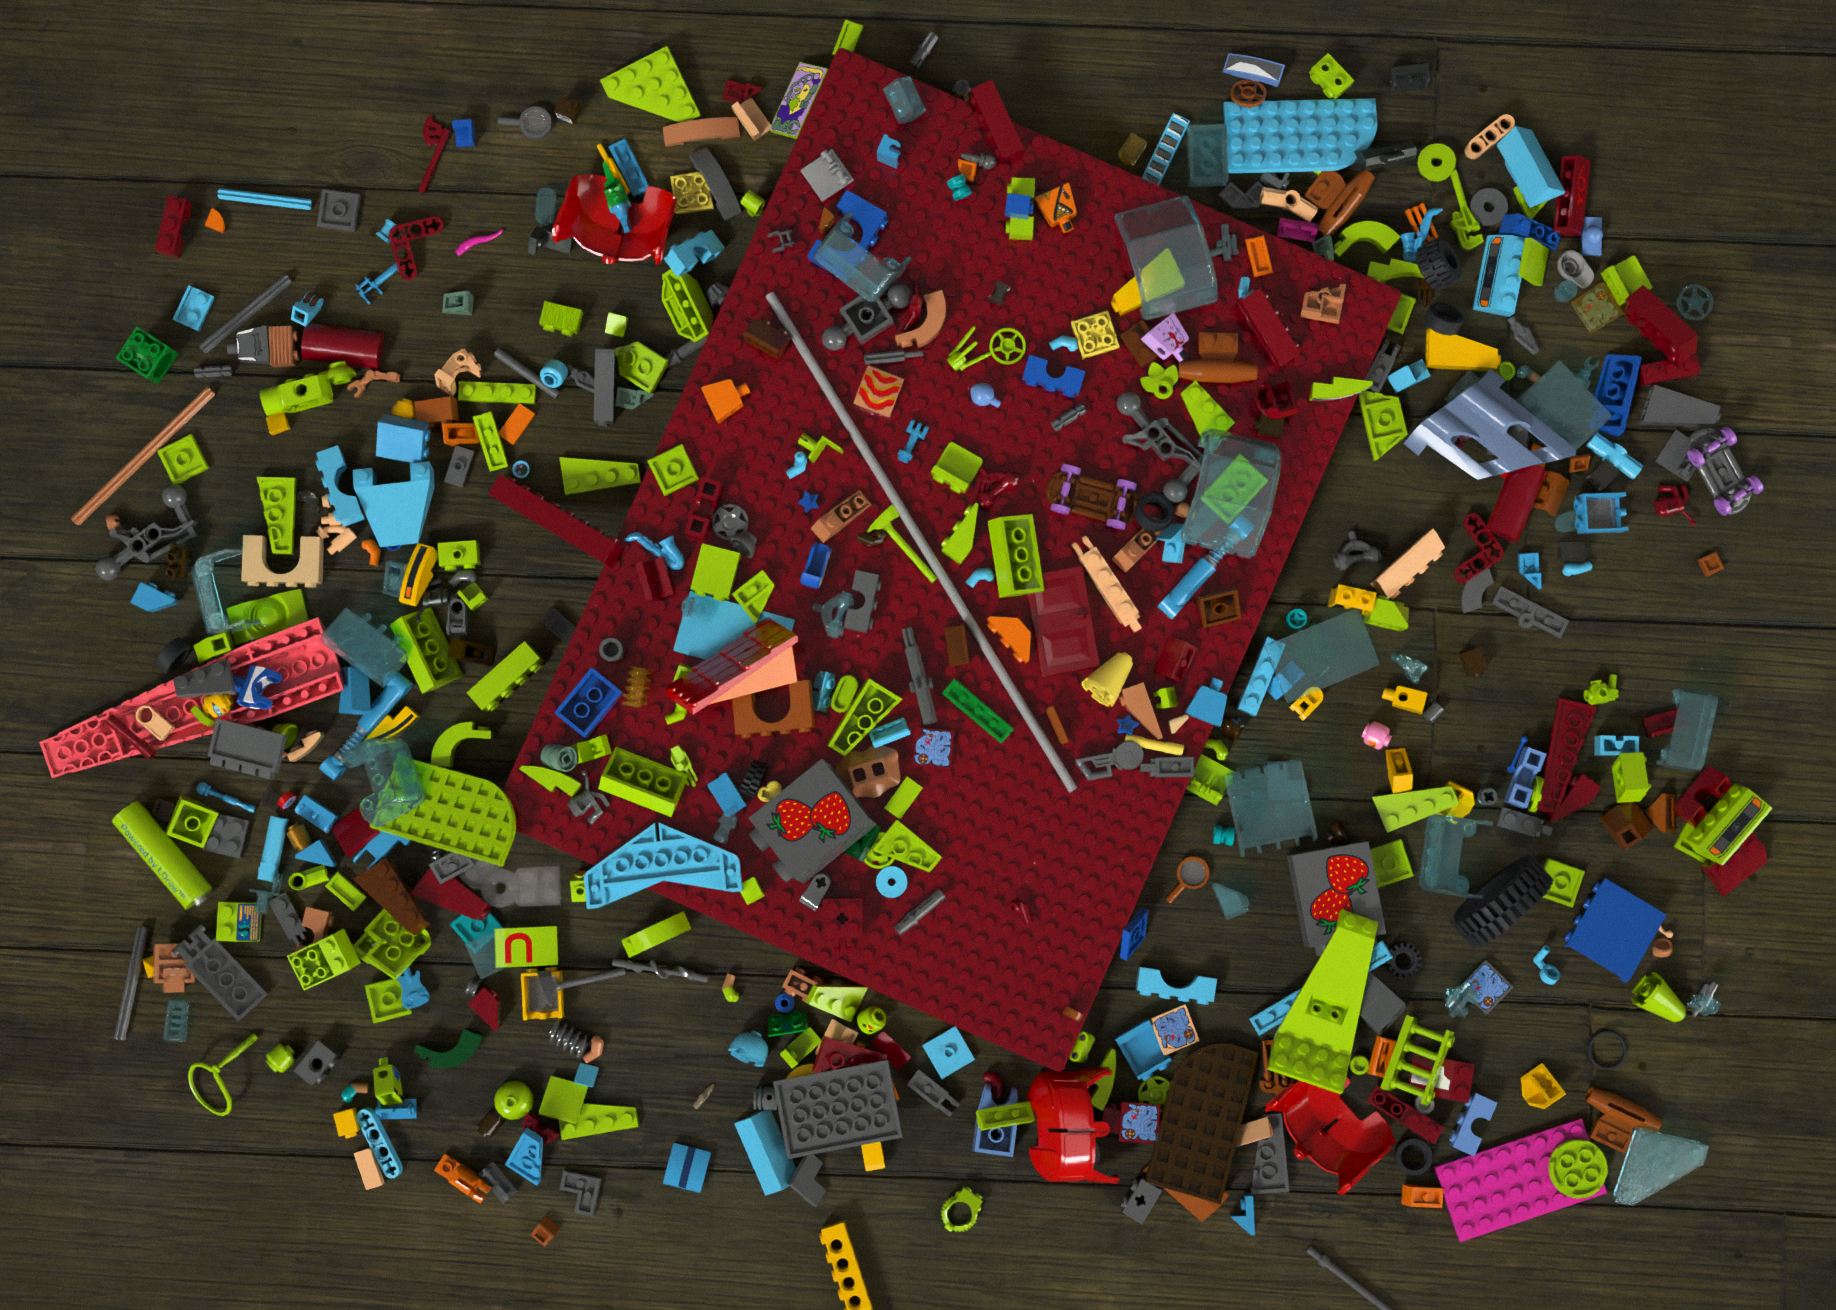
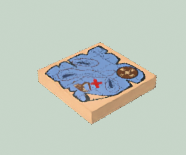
M1186 1004L1150 1018L1163 1055L1170 1054L1200 1041Z

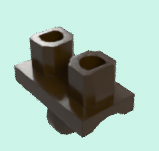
M172 541L170 543V550L166 552L169 566L165 568V575L173 579L177 576L185 579L188 577V562L193 560V554L189 552V547L180 546L177 542Z

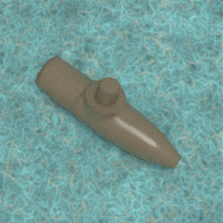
M711 1084L692 1106L698 1109L709 1097L715 1085Z

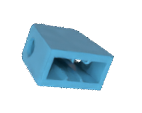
M1212 678L1209 688L1201 685L1184 714L1220 727L1227 700V695L1220 693L1223 681Z

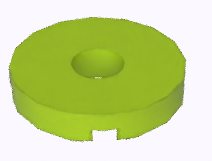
M1435 143L1428 145L1418 156L1419 172L1430 181L1439 182L1445 180L1455 170V154L1450 147L1444 144ZM1434 159H1440L1442 164L1435 167L1431 162Z

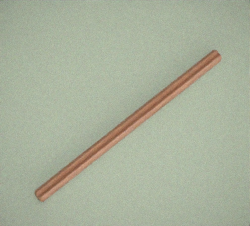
M206 387L71 517V520L76 525H81L214 397L215 393L209 387Z

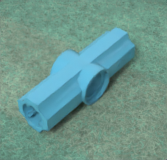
M1598 432L1590 438L1586 445L1593 452L1601 456L1604 463L1612 468L1619 469L1632 480L1642 470L1643 465L1629 456L1622 446L1611 443Z

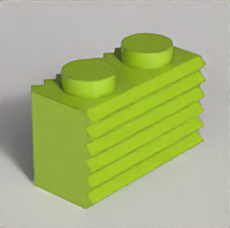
M544 301L539 324L543 326V330L554 332L556 329L562 331L561 334L572 337L573 334H579L583 311Z

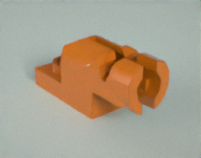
M447 1153L443 1155L434 1169L435 1172L448 1179L450 1184L480 1204L486 1196L479 1192L477 1188L479 1187L486 1194L492 1188L487 1182L479 1178L476 1172Z

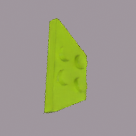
M1363 391L1358 394V399L1373 461H1376L1407 436L1408 433L1399 397Z

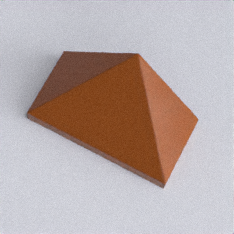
M1661 794L1645 812L1661 832L1675 833V812L1672 808L1675 805L1676 794Z

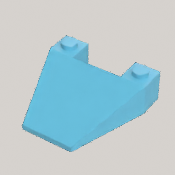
M429 461L410 463L411 481L377 485V476L372 468L353 470L354 490L380 547L419 543L435 488L434 470Z

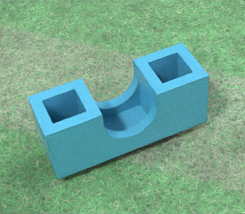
M712 230L705 233L701 231L693 239L689 237L680 245L674 244L667 250L669 253L665 256L664 260L675 275L679 277L691 271L699 261L696 256L705 264L717 258L725 247Z

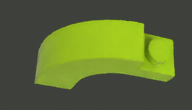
M1362 221L1344 229L1338 236L1341 240L1333 246L1334 259L1337 260L1352 244L1360 241L1372 243L1385 254L1398 241L1400 236L1393 229L1379 222Z
M464 722L448 728L441 734L433 747L431 765L453 767L455 750L462 741L469 738L494 739V732L489 731V727L478 726L477 730H475L476 723Z
M683 911L621 941L630 958L690 930L691 926Z

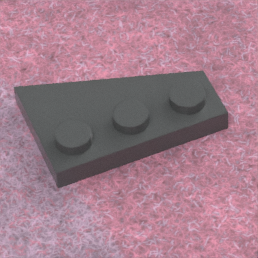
M228 659L173 679L175 692L179 698L225 693L236 695L231 665Z

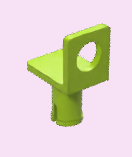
M803 433L801 435L803 439L799 438L798 444L811 451L808 458L813 463L826 445H829L841 454L844 452L838 445L824 436L817 442L806 433Z

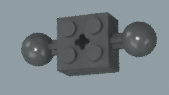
M895 284L889 288L887 298L880 301L873 288L852 300L839 309L846 324L841 327H827L822 334L823 345L832 351L839 350L845 345L846 337L852 333L860 345H863L894 325L888 310L892 307L901 309L908 306L912 298L910 289L904 284ZM863 314L871 315L870 319L863 320Z

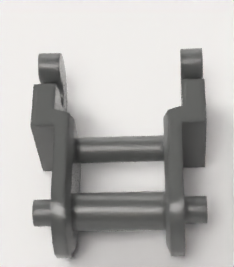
M786 229L785 232L781 233L775 231L767 235L768 238L772 236L780 237L782 245L773 249V253L784 251L785 247H793L796 242L792 241L790 235L792 230ZM785 235L787 236V239H788V242H789V243H786V244H784V240H783V237H782V236H785Z

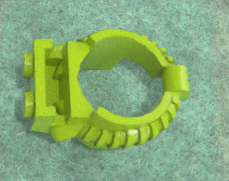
M963 1186L961 1191L955 1193L954 1197L948 1198L941 1208V1219L945 1223L944 1228L950 1232L952 1230L963 1232L970 1229L976 1223L977 1213L981 1211L980 1205L983 1202V1197L978 1193L975 1195L968 1186ZM956 1202H964L971 1209V1217L963 1225H953L947 1217V1211Z

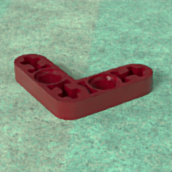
M429 217L408 222L389 229V241L399 276L402 279L412 280L417 274L409 240L441 232L443 222L439 217ZM432 220L439 223L436 231H434V228L426 229L428 233L425 234V227L422 222L425 221V225L432 224ZM417 224L420 226L421 232L419 235L411 233L412 225ZM404 226H407L409 238H407V234L401 235L399 240L397 237H393L395 229L401 232L405 231ZM401 247L405 248L408 252L407 257L404 259L400 258L397 254L398 249ZM410 259L411 263H407L408 269H412L410 277L403 274L406 268L405 264L400 265V262Z
M1470 513L1464 518L1463 527L1481 552L1456 568L1454 579L1461 584L1467 583L1499 562L1504 555V550L1491 531L1486 528L1480 516L1475 513ZM1469 518L1471 520H1476L1475 526L1477 529L1479 527L1482 528L1478 530L1476 534L1473 533L1476 530V528L1473 525H1468ZM1485 533L1488 536V541L1486 543L1480 542L1478 539L1479 534ZM1492 542V550H1497L1499 552L1497 557L1490 556L1492 552L1489 547L1485 549L1484 547L1488 546ZM1474 560H1482L1484 567L1481 569L1476 568L1473 564ZM1470 567L1471 571L1467 573L1466 579L1464 577L1460 578L1459 570L1465 572Z

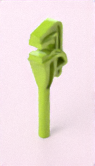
M1454 170L1450 176L1460 206V212L1452 214V221L1449 224L1456 232L1461 249L1469 251L1482 244L1484 240L1482 234L1469 236L1467 240L1466 234L1479 231L1480 226L1467 206L1458 172Z

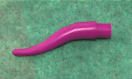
M500 229L491 235L471 237L462 242L455 252L460 257L474 245L493 240L503 233L504 230Z

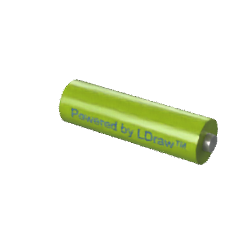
M140 801L131 803L113 818V825L185 910L194 905L199 906L207 900L206 895L210 893L212 886L174 841L166 835L163 828Z

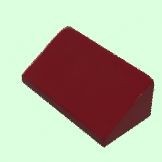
M885 1030L870 1043L879 1052L887 1054L886 1059L897 1070L912 1057Z

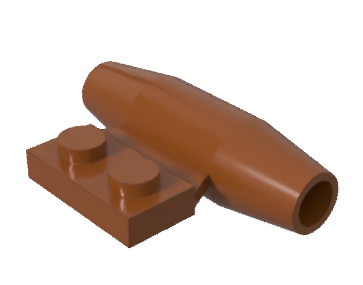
M1322 171L1304 195V198L1316 207L1327 209L1317 227L1319 234L1322 236H1332L1346 223L1365 198L1375 179L1373 174L1369 171H1360L1352 180L1345 184L1342 176L1337 172Z
M1199 332L1198 353L1201 359L1179 362L1178 378L1199 382L1237 383L1257 380V364L1234 360L1238 353V333Z
M1590 1087L1586 1092L1585 1101L1604 1113L1596 1119L1589 1133L1590 1138L1625 1154L1633 1139V1128L1654 1134L1661 1128L1662 1120L1639 1104L1615 1093L1595 1087Z

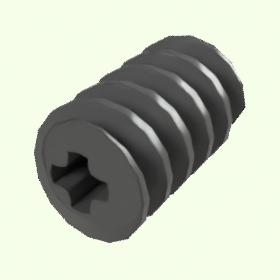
M558 1019L547 1038L550 1036L551 1043L557 1040L556 1046L558 1047L564 1043L563 1050L566 1051L571 1048V1055L577 1051V1058L579 1059L590 1041L587 1042L588 1035L586 1034L581 1038L580 1030L574 1034V1027L567 1030L568 1023L560 1026L561 1019Z

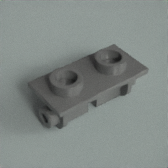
M491 1162L478 1174L482 1180L492 1186V1192L502 1203L506 1202L518 1191L494 1162Z

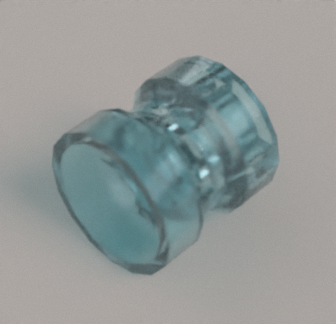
M1563 281L1555 288L1554 296L1559 302H1568L1577 294V286L1573 281Z

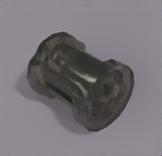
M996 281L994 284L995 288L987 299L993 304L1003 306V300L1011 287Z

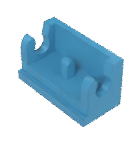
M884 134L877 150V161L897 169L899 165L898 156H901V153L897 149L892 148L891 145L900 147V143Z
M303 795L294 810L327 834L340 817L310 795Z

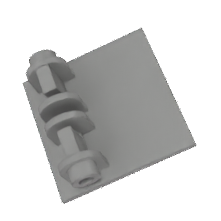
M833 149L823 151L821 157L800 170L822 202L854 181Z

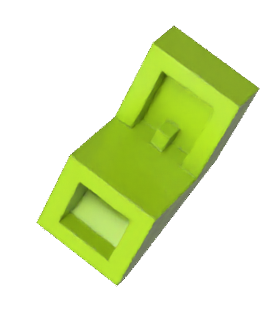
M607 735L569 746L577 753L576 765L612 753Z

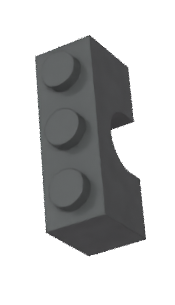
M859 570L855 571L852 591L862 593L865 597V603L860 609H847L844 629L867 633L868 629L872 630L874 618H870L872 610L876 611L878 599L874 598L876 591L880 592L882 580H878V574Z

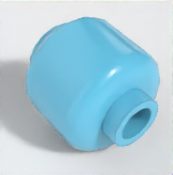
M555 359L549 360L540 372L542 382L551 388L559 387L568 375L566 365Z

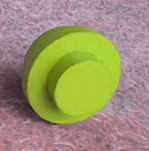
M1504 361L1500 363V366H1497L1496 373L1507 381L1515 375V367L1512 363Z

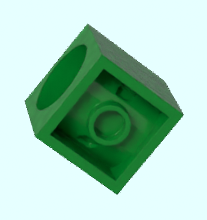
M136 326L116 356V359L159 385L179 353Z

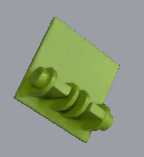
M1201 754L1195 767V777H1191L1186 789L1217 806L1235 772Z

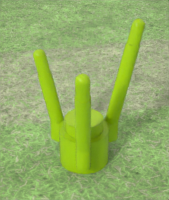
M975 326L967 332L956 348L949 354L950 357L946 359L955 371L958 369L963 371L968 366L991 355L988 352L964 363L966 361L964 356L978 342L974 341L962 353L959 350L976 329Z

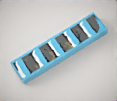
M1175 113L1172 114L1142 176L1143 179L1160 185L1190 120Z

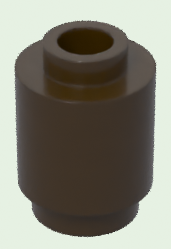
M494 1108L477 1124L479 1127L477 1131L485 1138L488 1136L492 1138L504 1124L503 1121L506 1118L502 1117Z

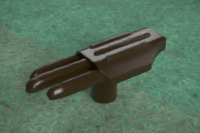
M1417 277L1418 303L1421 304V290H1423V307L1425 308L1427 290L1428 304L1431 303L1432 287L1424 278Z

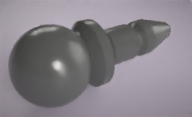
M961 154V157L965 160L976 162L978 166H983L985 169H992L996 165V158L992 154Z

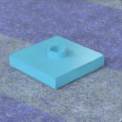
M956 1026L922 1045L941 1079L975 1060Z

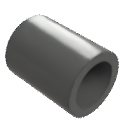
M1434 701L1422 715L1430 723H1433L1444 712V709Z

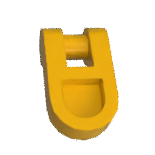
M1309 687L1289 708L1292 711L1295 710L1303 721L1322 702L1323 692L1318 687ZM1303 701L1308 705L1307 709L1300 705Z

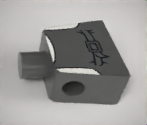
M268 326L238 332L236 334L237 342L227 343L228 354H238V359L241 362L270 365Z

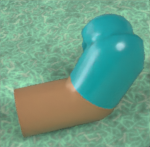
M351 1083L342 1091L341 1097L343 1101L349 1103L356 1093H368L369 1084Z

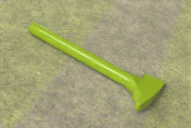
M893 505L889 506L873 522L867 533L875 529H882L887 532L930 582L933 583L937 579L935 574L893 528L891 521L898 518L899 513Z

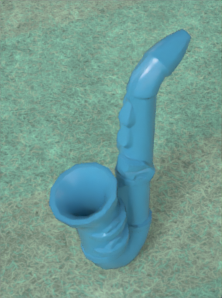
M1443 208L1427 210L1424 215L1425 217L1421 221L1422 224L1420 231L1417 233V239H1415V232L1399 235L1403 242L1402 257L1405 262L1417 264L1416 250L1423 246L1427 239L1432 217L1443 211Z
M638 532L632 533L623 539L630 542L637 540L658 558L664 557L667 566L673 570H680L685 565L684 556L675 545L673 535L659 542L663 547L662 549L658 544H653V541Z

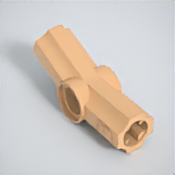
M1263 187L1260 193V204L1289 210L1307 222L1312 220L1318 207L1300 197L1299 193L1294 190L1284 191ZM1287 196L1293 199L1292 205L1287 203Z

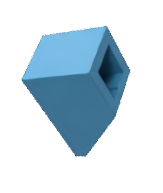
M148 581L147 584L140 582L130 603L153 613L177 605L180 600L175 598L176 594L168 590L162 592L158 590V585Z

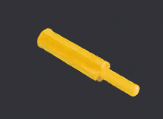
M598 144L597 148L604 162H607L614 178H619L628 195L631 191L612 158H609L603 145Z

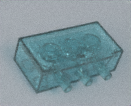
M346 607L321 635L322 642L384 688L408 661L407 651L398 646L402 641V637L396 635L390 640L383 635L387 630L385 624L382 623L375 629L368 624L372 619L370 613L367 612L360 618Z

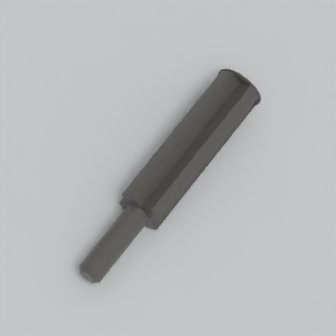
M922 350L864 354L865 365L905 361V358L920 357L924 354Z

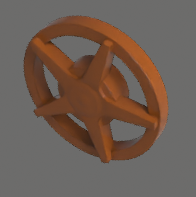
M1241 80L1232 86L1231 98L1232 101L1240 106L1255 107L1265 101L1266 88L1257 81ZM1251 84V85H1254V86H1253V87H1252V86H1245V87H1243V86H1241V85ZM1257 87L1262 90L1263 95L1256 94ZM1238 88L1241 94L1234 95V90ZM1253 99H1259L1258 101L1251 102Z

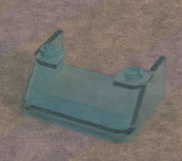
M850 211L836 223L815 251L814 258L864 299L874 302L900 278L912 258L908 256L899 264L894 258L886 257L880 261L851 238L854 230L848 223L853 215V212Z
M224 549L200 557L191 569L205 630L211 637L224 632L233 633L261 624L260 620H242L229 625L228 618L222 611L212 572L215 562L242 554V550Z
M1676 689L1672 691V694H1674L1673 703H1675L1678 710L1670 745L1662 749L1660 759L1662 760L1657 761L1656 765L1685 772L1700 771L1705 762L1718 704V695Z
M1442 814L1429 816L1426 823L1419 876L1420 887L1431 892L1464 898L1483 899L1484 895L1468 892L1469 881L1465 876L1458 875L1463 837H1472L1476 833L1477 824L1493 826V822Z

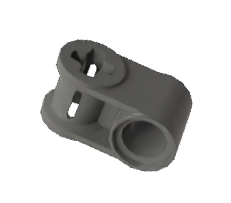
M453 599L448 604L447 635L463 633V635L467 636L468 605L462 599ZM457 602H460L463 606L459 613L454 610V605Z
M826 873L817 874L804 891L799 902L816 911L831 884L830 876ZM822 877H824V882L827 885H822L821 887L818 886L819 882L817 881V878L821 879Z

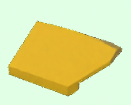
M1448 781L1445 786H1453L1460 804L1438 812L1435 815L1452 823H1457L1459 819L1470 813L1475 804L1473 791Z
M1543 1063L1521 1077L1522 1096L1530 1106L1545 1109L1566 1095L1565 1091Z

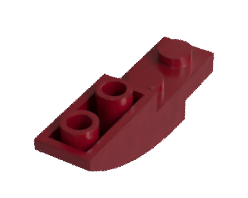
M1377 1085L1366 1101L1435 1144L1444 1129L1443 1126Z

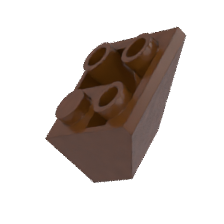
M1636 802L1619 803L1599 817L1620 850H1627L1642 840L1653 829Z

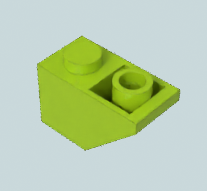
M227 632L206 638L193 645L199 664L222 657L224 654L236 649L232 635Z

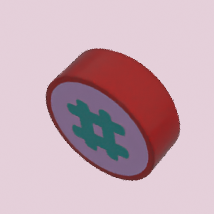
M288 791L280 797L277 804L284 810L296 800L297 796L292 791Z

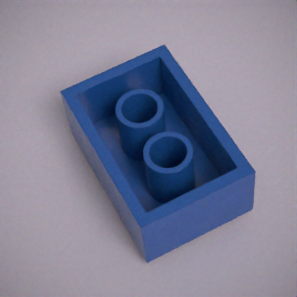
M591 667L554 713L584 738H588L622 697L624 692Z

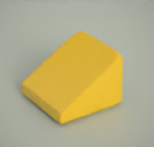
M285 413L266 417L268 430L271 435L291 429Z

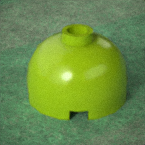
M515 1080L508 1081L500 1086L496 1091L494 1103L497 1112L502 1117L516 1120L526 1116L532 1109L534 1098L532 1091L524 1082Z

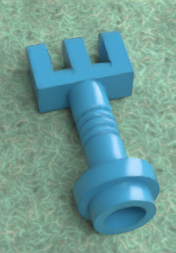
M914 419L910 421L906 432L911 434L904 450H899L897 453L899 455L898 459L904 463L912 460L913 456L910 453L918 438L924 440L929 430V426H925L923 432H921L922 423L920 422L916 429L913 428L916 421Z

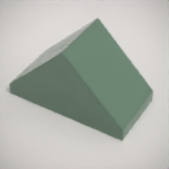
M469 291L444 294L442 313L472 315L474 296Z

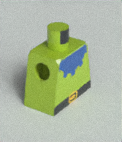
M389 1057L379 1059L380 1067L373 1069L375 1097L385 1107L404 1103L398 1070L391 1065Z

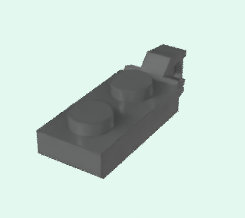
M1194 757L1150 759V764H1140V772H1150V777H1195Z
M1501 807L1496 826L1532 837H1539L1540 833L1551 836L1553 829L1543 825L1544 820H1540V818Z

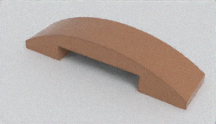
M738 117L699 119L663 127L665 147L683 145L684 142L720 137L721 139L740 137Z

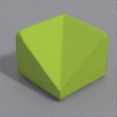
M755 877L742 883L743 891H740L747 905L765 896Z

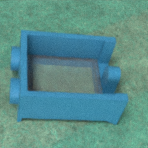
M1626 492L1589 493L1575 496L1574 509L1576 510L1575 527L1577 534L1621 533L1628 531V527H1621V517L1626 515V509L1620 508L1619 498L1625 497Z

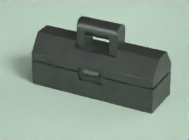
M1406 139L1354 151L1357 157L1355 161L1356 170L1363 172L1413 160L1417 155L1414 143Z

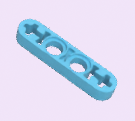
M371 1107L363 1108L357 1113V1122L384 1175L391 1179L395 1178L403 1171L402 1163L383 1125L375 1114V1110ZM368 1114L370 1118L364 1119L363 1116ZM372 1129H376L379 1132L378 1139L372 1137ZM382 1146L387 1148V1156H383L380 1153V1148ZM394 1166H395V1167H396V1170H395V1171H391V1170H390V1167H394Z

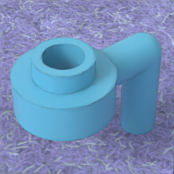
M1544 945L1534 956L1533 961L1540 968L1539 975L1542 981L1553 985L1560 979V972L1556 967L1545 964L1542 960L1550 952V947Z

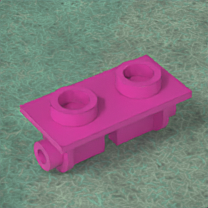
M1280 218L1277 237L1315 242V236L1318 231L1317 224Z

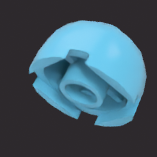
M756 1031L739 1034L734 1038L728 1049L735 1058L747 1064L749 1061L755 1062L754 1066L757 1067L764 1066L768 1056V1046L761 1038L762 1035Z

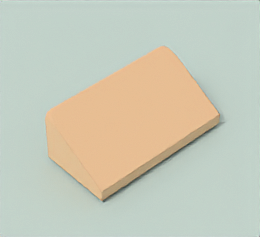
M1269 1117L1242 1124L1235 1147L1274 1136Z
M371 1147L354 1153L366 1190L385 1184L378 1161Z

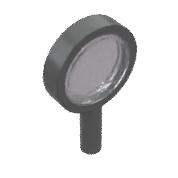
M537 106L526 109L520 118L498 117V124L520 126L523 134L532 140L545 138L552 129V119L549 113Z

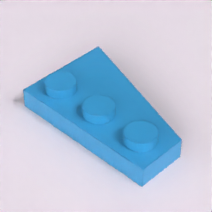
M526 1128L505 1163L507 1167L537 1186L541 1181L543 1138L536 1132Z

